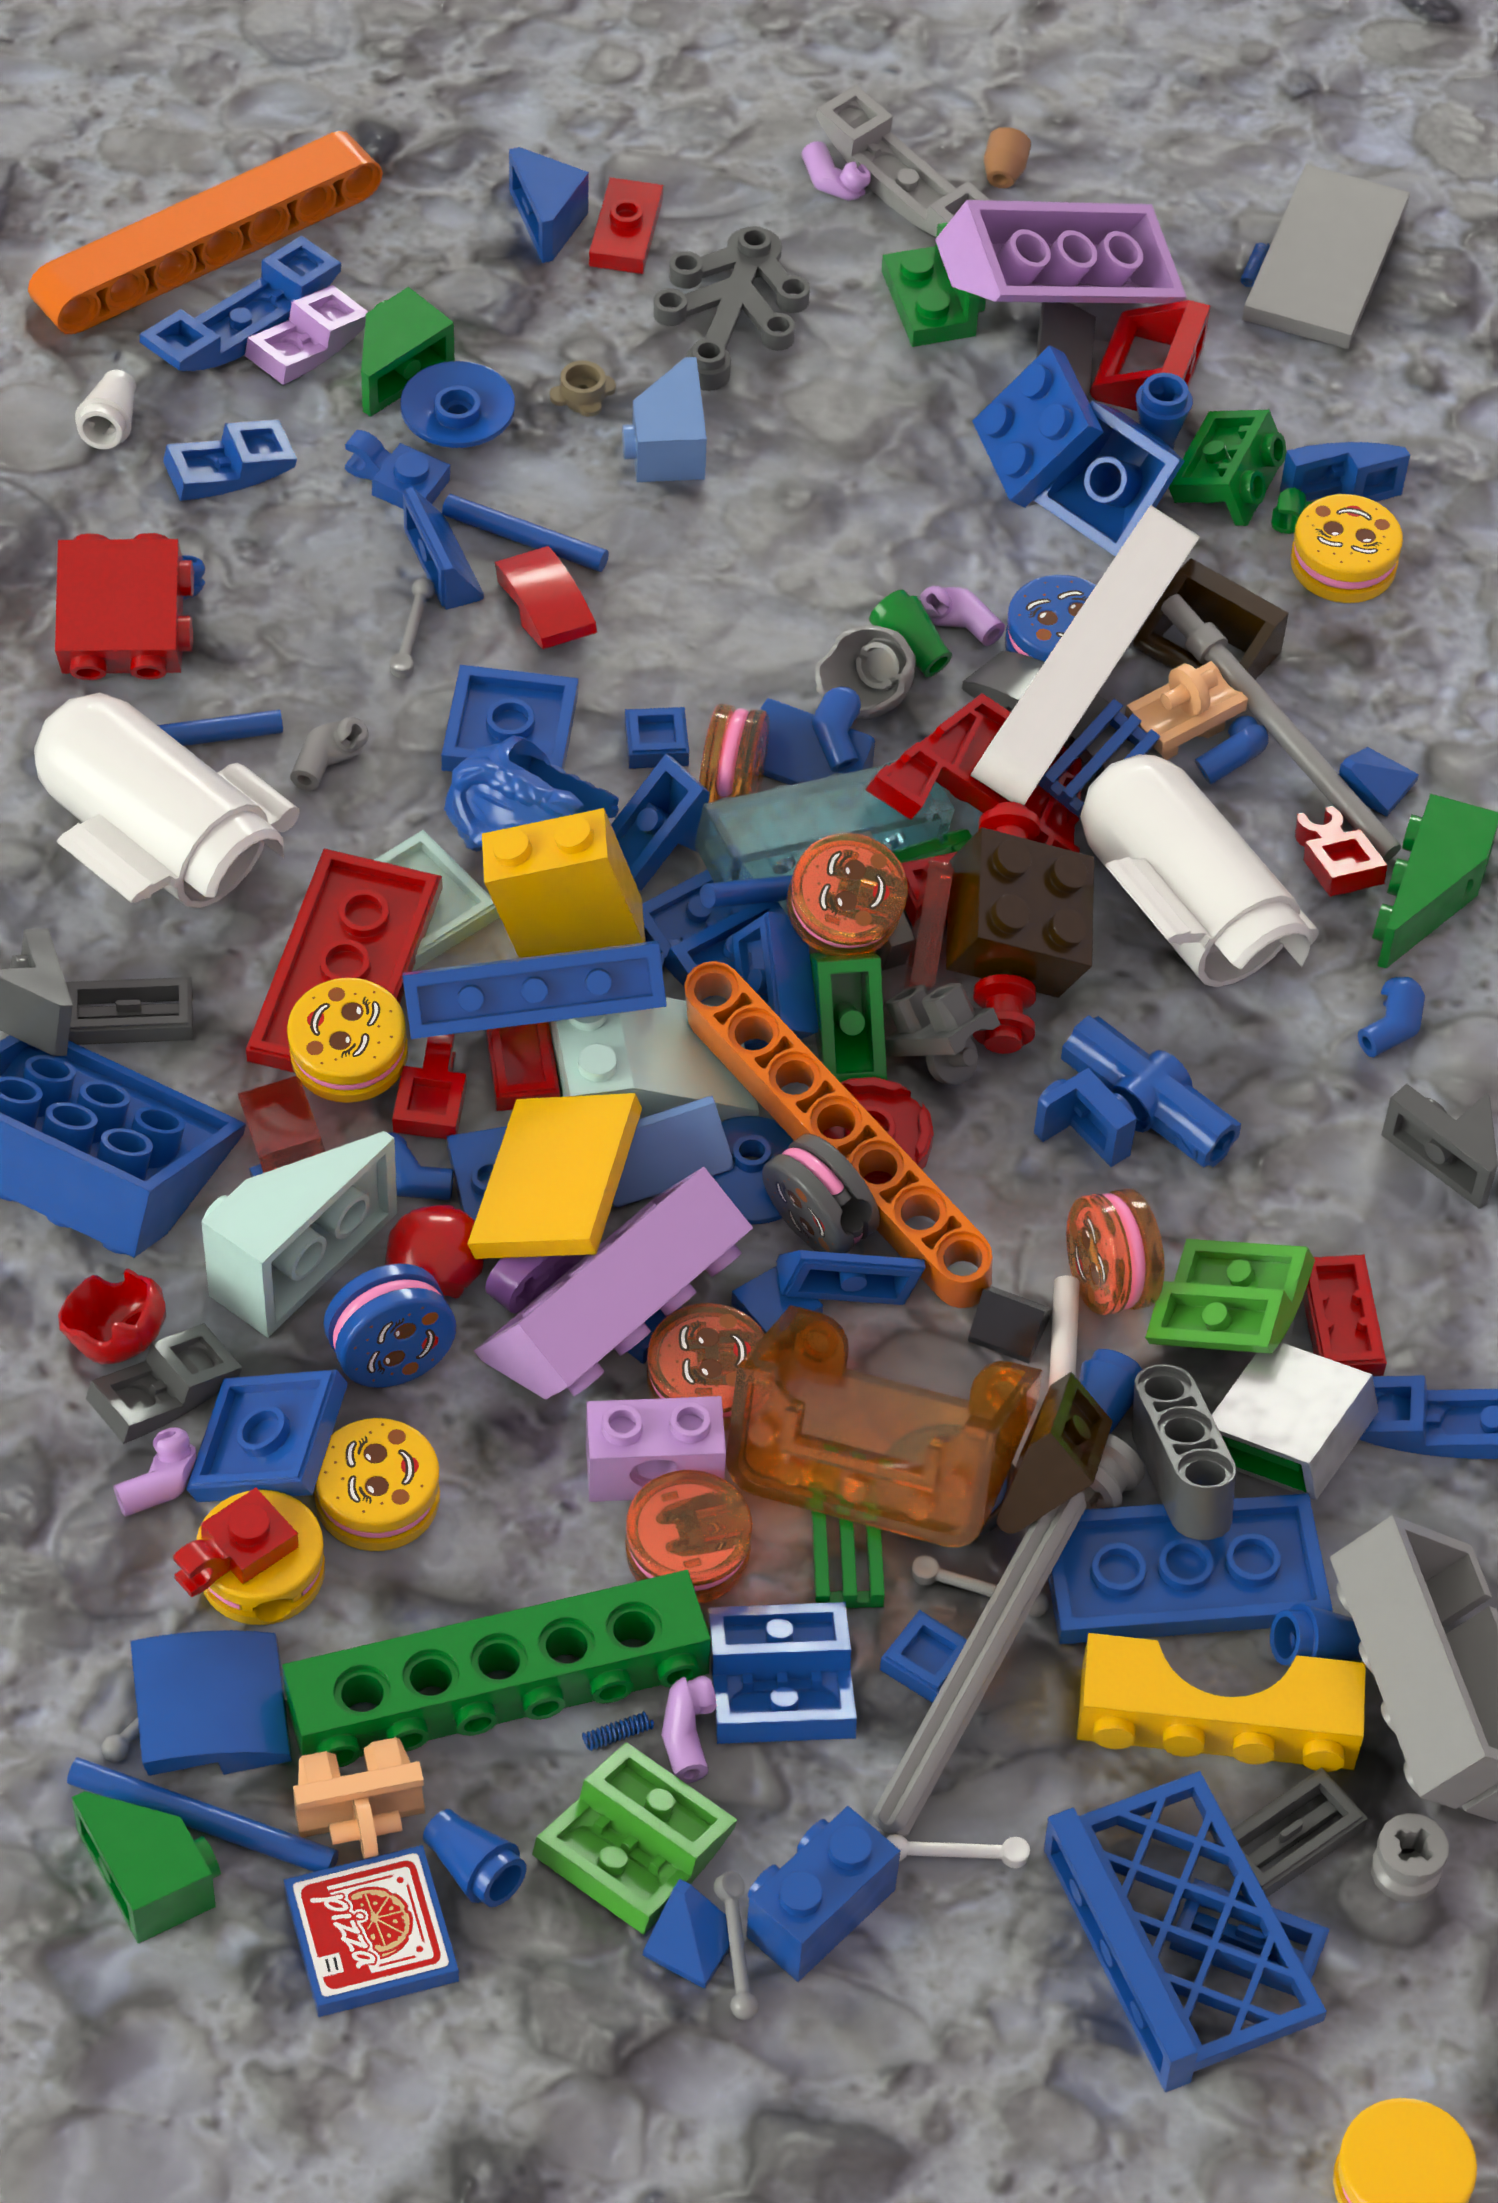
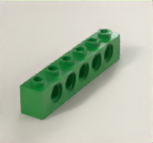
M683 1570L282 1664L285 1700L300 1756L324 1751L335 1753L338 1767L340 1768L364 1756V1748L374 1741L397 1737L407 1752L423 1746L429 1740L458 1733L464 1736L479 1735L489 1731L496 1724L526 1717L533 1720L546 1719L558 1714L564 1708L593 1701L601 1704L613 1703L624 1699L631 1692L660 1685L670 1688L682 1677H685L686 1681L693 1680L698 1676L709 1674L711 1638L689 1571ZM628 1639H638L647 1644L633 1648L621 1644V1642ZM561 1655H573L580 1660L566 1664L557 1662L554 1658ZM499 1670L513 1674L506 1679L500 1680L486 1676L490 1672ZM429 1686L440 1687L445 1690L433 1696L423 1695L418 1692ZM361 1702H368L377 1706L366 1712L350 1709L351 1706Z

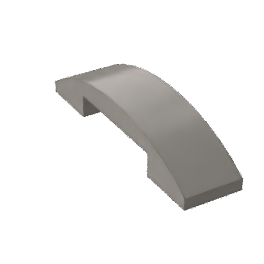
M854 85L817 108L816 118L847 163L855 162L857 167L860 164L864 165L869 170L871 176L868 187L888 206L925 232L936 237L937 224L949 222L966 200H990L969 181L955 188L891 133L893 116L859 86Z

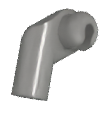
M347 717L342 721L314 728L306 737L291 772L290 779L293 784L303 790L317 789L327 766L354 758L360 754L363 746L368 741L369 733L366 725L360 719Z

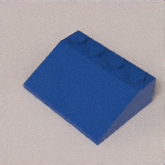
M11 1035L0 1041V1198L18 1202L45 1215L55 1225L72 1228L100 1241L106 1249L114 1253L127 1254L135 1258L167 1235L244 1135L246 1123L71 1041H68L67 1056H53Z

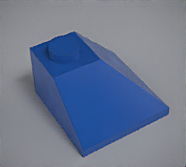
M1092 400L1090 405L1104 433L1054 479L1034 501L1116 557L1149 506L1157 507L1183 465L1184 460L1160 437L1121 411Z

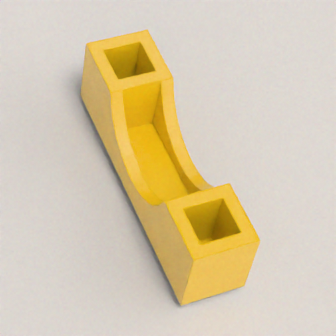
M1088 1633L1081 1673L1077 1740L1092 1741L1108 1749H1125L1130 1746L1164 1749L1168 1753L1180 1757H1192L1202 1753L1230 1756L1246 1764L1257 1765L1276 1761L1303 1764L1314 1771L1319 1770L1321 1767L1326 1772L1339 1769L1354 1770L1364 1737L1366 1665L1362 1662L1296 1655L1286 1674L1268 1689L1248 1696L1224 1697L1204 1692L1184 1681L1166 1661L1158 1640Z

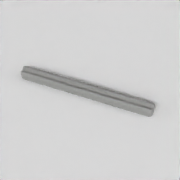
M1082 1491L1033 1522L1028 1528L873 1811L875 1825L882 1831L891 1835L899 1834L905 1837L912 1829L1085 1511V1494Z

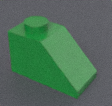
M407 287L388 300L381 301L371 311L366 313L361 383L363 412L369 417H372L400 399L407 382L421 370L438 363L455 361L454 322L410 287Z
M871 949L810 953L819 1026L818 1032L815 1033L819 1060L840 1083L851 1078L877 1077L887 1080L881 958Z
M87 1791L72 1797L77 1831L137 1944L216 1907L213 1879L221 1875L219 1864L206 1838L202 1836L193 1840L181 1817Z

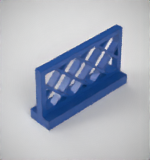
M658 941L405 972L402 975L411 1039L667 1007Z
M1201 1771L1078 1816L1074 1807L1048 1816L1044 1851L1165 2093L1191 2083L1193 2072L1325 2020L1327 2011ZM1192 1797L1203 1818L1197 1837L1160 1824L1159 1820L1164 1808ZM1152 1812L1150 1819L1141 1817ZM1118 1825L1140 1833L1143 1836L1133 1861L1104 1851L1095 1833ZM1209 1831L1216 1844L1206 1841ZM1152 1838L1191 1852L1180 1879L1142 1865ZM1199 1856L1229 1867L1235 1880L1228 1897L1189 1883ZM1115 1873L1126 1876L1123 1886ZM1135 1880L1174 1894L1164 1921L1134 1911L1128 1897ZM1240 1890L1247 1904L1237 1900ZM1183 1898L1222 1912L1212 1939L1172 1925ZM1230 1916L1260 1927L1266 1938L1260 1958L1220 1943ZM1146 1933L1157 1937L1153 1947ZM1166 1941L1205 1955L1194 1983L1165 1972L1159 1957ZM1271 1952L1275 1955L1279 1965L1268 1961ZM1214 1959L1253 1973L1243 2001L1203 1986ZM1265 1977L1291 1987L1301 2007L1278 2015L1252 2005L1261 1978ZM1177 1994L1188 1998L1185 2008H1183ZM1199 2002L1236 2016L1231 2034L1202 2045L1190 2022L1196 2003ZM1245 2020L1255 2023L1253 2026L1242 2029Z

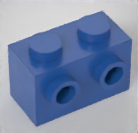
M850 1806L844 1808L830 1822L826 1819L817 1821L804 1834L797 1846V1853L781 1868L775 1864L769 1866L751 1885L747 1894L749 1905L746 1937L793 1979L799 1982L895 1891L901 1850Z

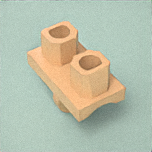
M1212 661L1197 669L1184 663L1170 671L1168 684L1127 704L1125 716L1129 718L1134 714L1142 721L1138 727L1146 733L1152 729L1160 735L1154 748L1165 760H1168L1178 754V748L1181 744L1195 737L1210 738L1223 731L1227 720L1246 711L1248 698L1242 692L1234 690L1227 684L1218 667Z
M397 1737L374 1741L364 1748V1761L367 1771L346 1776H340L335 1753L324 1751L301 1756L299 1758L298 1785L293 1786L295 1816L299 1836L304 1838L330 1832L332 1845L359 1840L363 1859L378 1856L376 1836L401 1832V1818L425 1813L422 1790L424 1779L420 1762L410 1763L406 1751Z

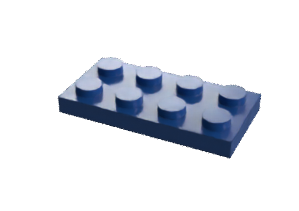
M1309 1493L1234 1499L1233 1521L1230 1530L1223 1536L1212 1540H1197L1179 1533L1172 1525L1163 1504L1085 1509L1048 1577L1059 1644L1087 1642L1088 1633L1131 1638H1150L1269 1629L1275 1616L1280 1611L1289 1610L1297 1603L1333 1612Z

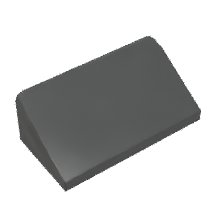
M1042 302L1036 358L1049 345L1064 352L1089 401L1096 317L1069 302Z

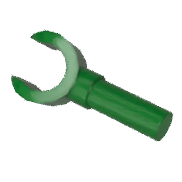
M1297 488L1285 489L1280 493L1278 504L1273 509L1272 527L1280 533H1295L1296 523L1300 514L1313 502L1307 501L1306 495Z

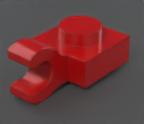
M455 1034L427 1038L422 1068L403 1066L392 1117L393 1133L447 1139L449 1135L458 1134L467 1089L466 1073L453 1072L456 1052H452Z
M255 1487L201 1523L202 1539L194 1540L184 1545L173 1555V1560L181 1568L174 1576L175 1580L191 1597L208 1589L216 1580L229 1571L242 1584H245L298 1548V1533Z

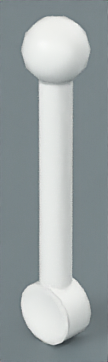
M892 1834L887 1837L892 1844L901 1850L899 1861H902L906 1856L1001 1859L1010 1868H1021L1027 1863L1030 1853L1029 1844L1020 1837H1010L1005 1840L1003 1845L907 1841L904 1836L899 1834Z

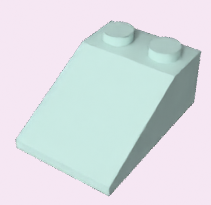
M666 997L667 1007L551 1021V1039L561 1097L636 1093L642 1107L639 1118L641 1119L708 1096H713L721 1121L740 1116H759L757 1100L691 1029L688 1024L686 1001Z
M382 1131L248 1178L229 1196L223 1195L217 1198L210 1205L201 1221L209 1297L267 1338L270 1337L397 1214L394 1137Z

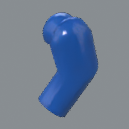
M1393 977L1384 983L1381 994L1388 996L1383 1001V1005L1386 1007V1016L1360 1029L1357 1034L1362 1050L1369 1057L1374 1058L1413 1038L1420 1031L1425 994L1420 984L1413 978Z

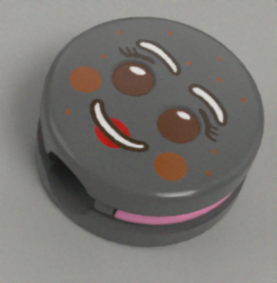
M803 1134L792 1142L787 1150L773 1157L763 1167V1183L776 1210L794 1233L814 1251L847 1254L853 1249L854 1244L858 1243L860 1239H865L878 1228L880 1214L870 1189L853 1165L826 1140L813 1134Z

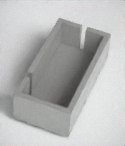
M1392 1515L1330 1556L1339 1581L1337 1584L1338 1597L1353 1618L1361 1640L1359 1643L1360 1656L1367 1668L1374 1674L1383 1698L1381 1712L1386 1723L1397 1736L1406 1760L1404 1763V1773L1412 1789L1420 1798L1454 1809L1460 1808L1464 1812L1498 1822V1610L1488 1606L1445 1634L1444 1628L1492 1598L1474 1549L1468 1543Z

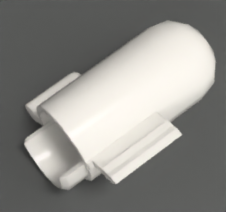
M103 693L76 697L65 702L45 720L34 747L38 779L47 792L60 805L83 822L81 824L77 823L70 830L63 833L58 838L57 843L131 903H137L142 899L150 898L151 894L162 888L167 890L186 907L203 908L218 902L234 890L252 870L263 851L264 844L284 858V842L279 832L288 831L296 823L300 814L298 807L246 766L233 763L227 765L223 770L215 772L131 704Z
M1138 754L1110 764L1088 787L1080 815L1088 845L1204 985L1221 987L1234 984L1258 971L1273 959L1283 946L1299 965L1303 966L1309 955L1310 945L1313 944L1319 935L1318 929L1302 912L1294 897L1183 769L1158 756Z

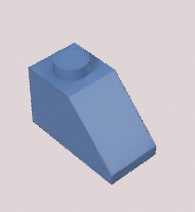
M685 357L633 400L632 424L622 425V448L624 459H634L636 482L705 479L707 437L697 357Z

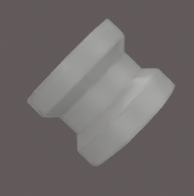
M1109 1434L1094 1483L1082 1491L1085 1494L1086 1509L1120 1507L1123 1499L1122 1493L1133 1490L1144 1479L1145 1468L1138 1454L1126 1442L1114 1435Z
M1406 1813L1395 1816L1385 1823L1379 1834L1377 1848L1371 1860V1875L1375 1885L1384 1895L1399 1902L1413 1903L1425 1900L1435 1892L1442 1877V1869L1449 1856V1842L1444 1830L1434 1820L1421 1814ZM1403 1849H1415L1411 1854H1401Z

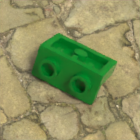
M949 222L937 224L936 238ZM937 244L931 247L882 255L881 272L912 347L976 337L978 314L985 311L986 298L951 286Z
M1270 409L1209 411L1182 458L1184 460L1183 465L1168 487L1174 503L1201 502L1210 504L1226 502L1235 526H1247L1259 504L1263 502L1269 485L1279 467L1283 465L1286 457L1285 439L1278 432Z

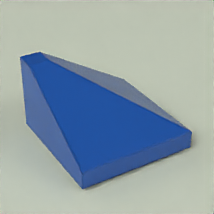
M1369 747L1346 757L1341 763L1339 776L1366 806L1386 817L1417 782L1419 774Z
M679 1879L643 1950V1956L705 1989L730 1950L726 1914L691 1884Z

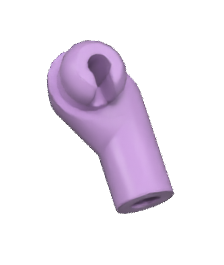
M811 142L803 148L802 158L811 181L817 190L847 201L859 199L865 194V187L870 183L871 176L869 170L864 165L860 164L857 167L855 162H849L844 166L843 170L835 167L829 150L823 142Z
M931 586L926 588L919 597L934 625L967 628L985 646L994 644L1005 631L1004 623L968 589Z
M176 1427L160 1431L153 1440V1447L157 1454L153 1458L149 1472L113 1486L117 1502L124 1517L171 1501L183 1493L197 1458L196 1448L190 1444L189 1435L186 1431Z
M698 1676L690 1681H686V1678L682 1677L669 1689L662 1737L673 1775L686 1784L704 1778L709 1770L696 1729L695 1715L712 1713L717 1707L712 1682L706 1676Z

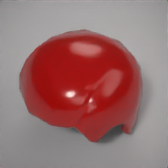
M451 1205L427 1206L412 1210L403 1215L389 1232L385 1265L411 1264L427 1270L436 1279L443 1296H451L454 1299L459 1298L464 1292V1288H467L482 1273L484 1259H475L467 1244L475 1220L465 1211L456 1209Z
M130 1269L124 1270L125 1279L119 1283L108 1282L98 1275L88 1277L67 1296L59 1311L58 1322L60 1331L80 1352L93 1362L99 1364H117L139 1355L156 1340L166 1318V1306L162 1289L153 1279L138 1275Z

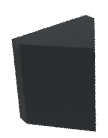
M993 1286L983 1289L970 1329L968 1342L1029 1364L1052 1316L1053 1308Z

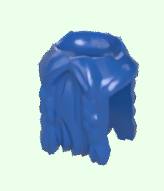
M513 735L501 743L476 748L474 753L453 769L451 786L446 795L444 810L451 823L457 828L459 837L464 840L466 848L478 852L483 850L482 833L601 808L605 809L608 818H616L619 811L617 806L619 798L607 790L595 788L592 783L583 781L576 775L566 773L565 770L557 765H551L547 755L533 742L524 737Z

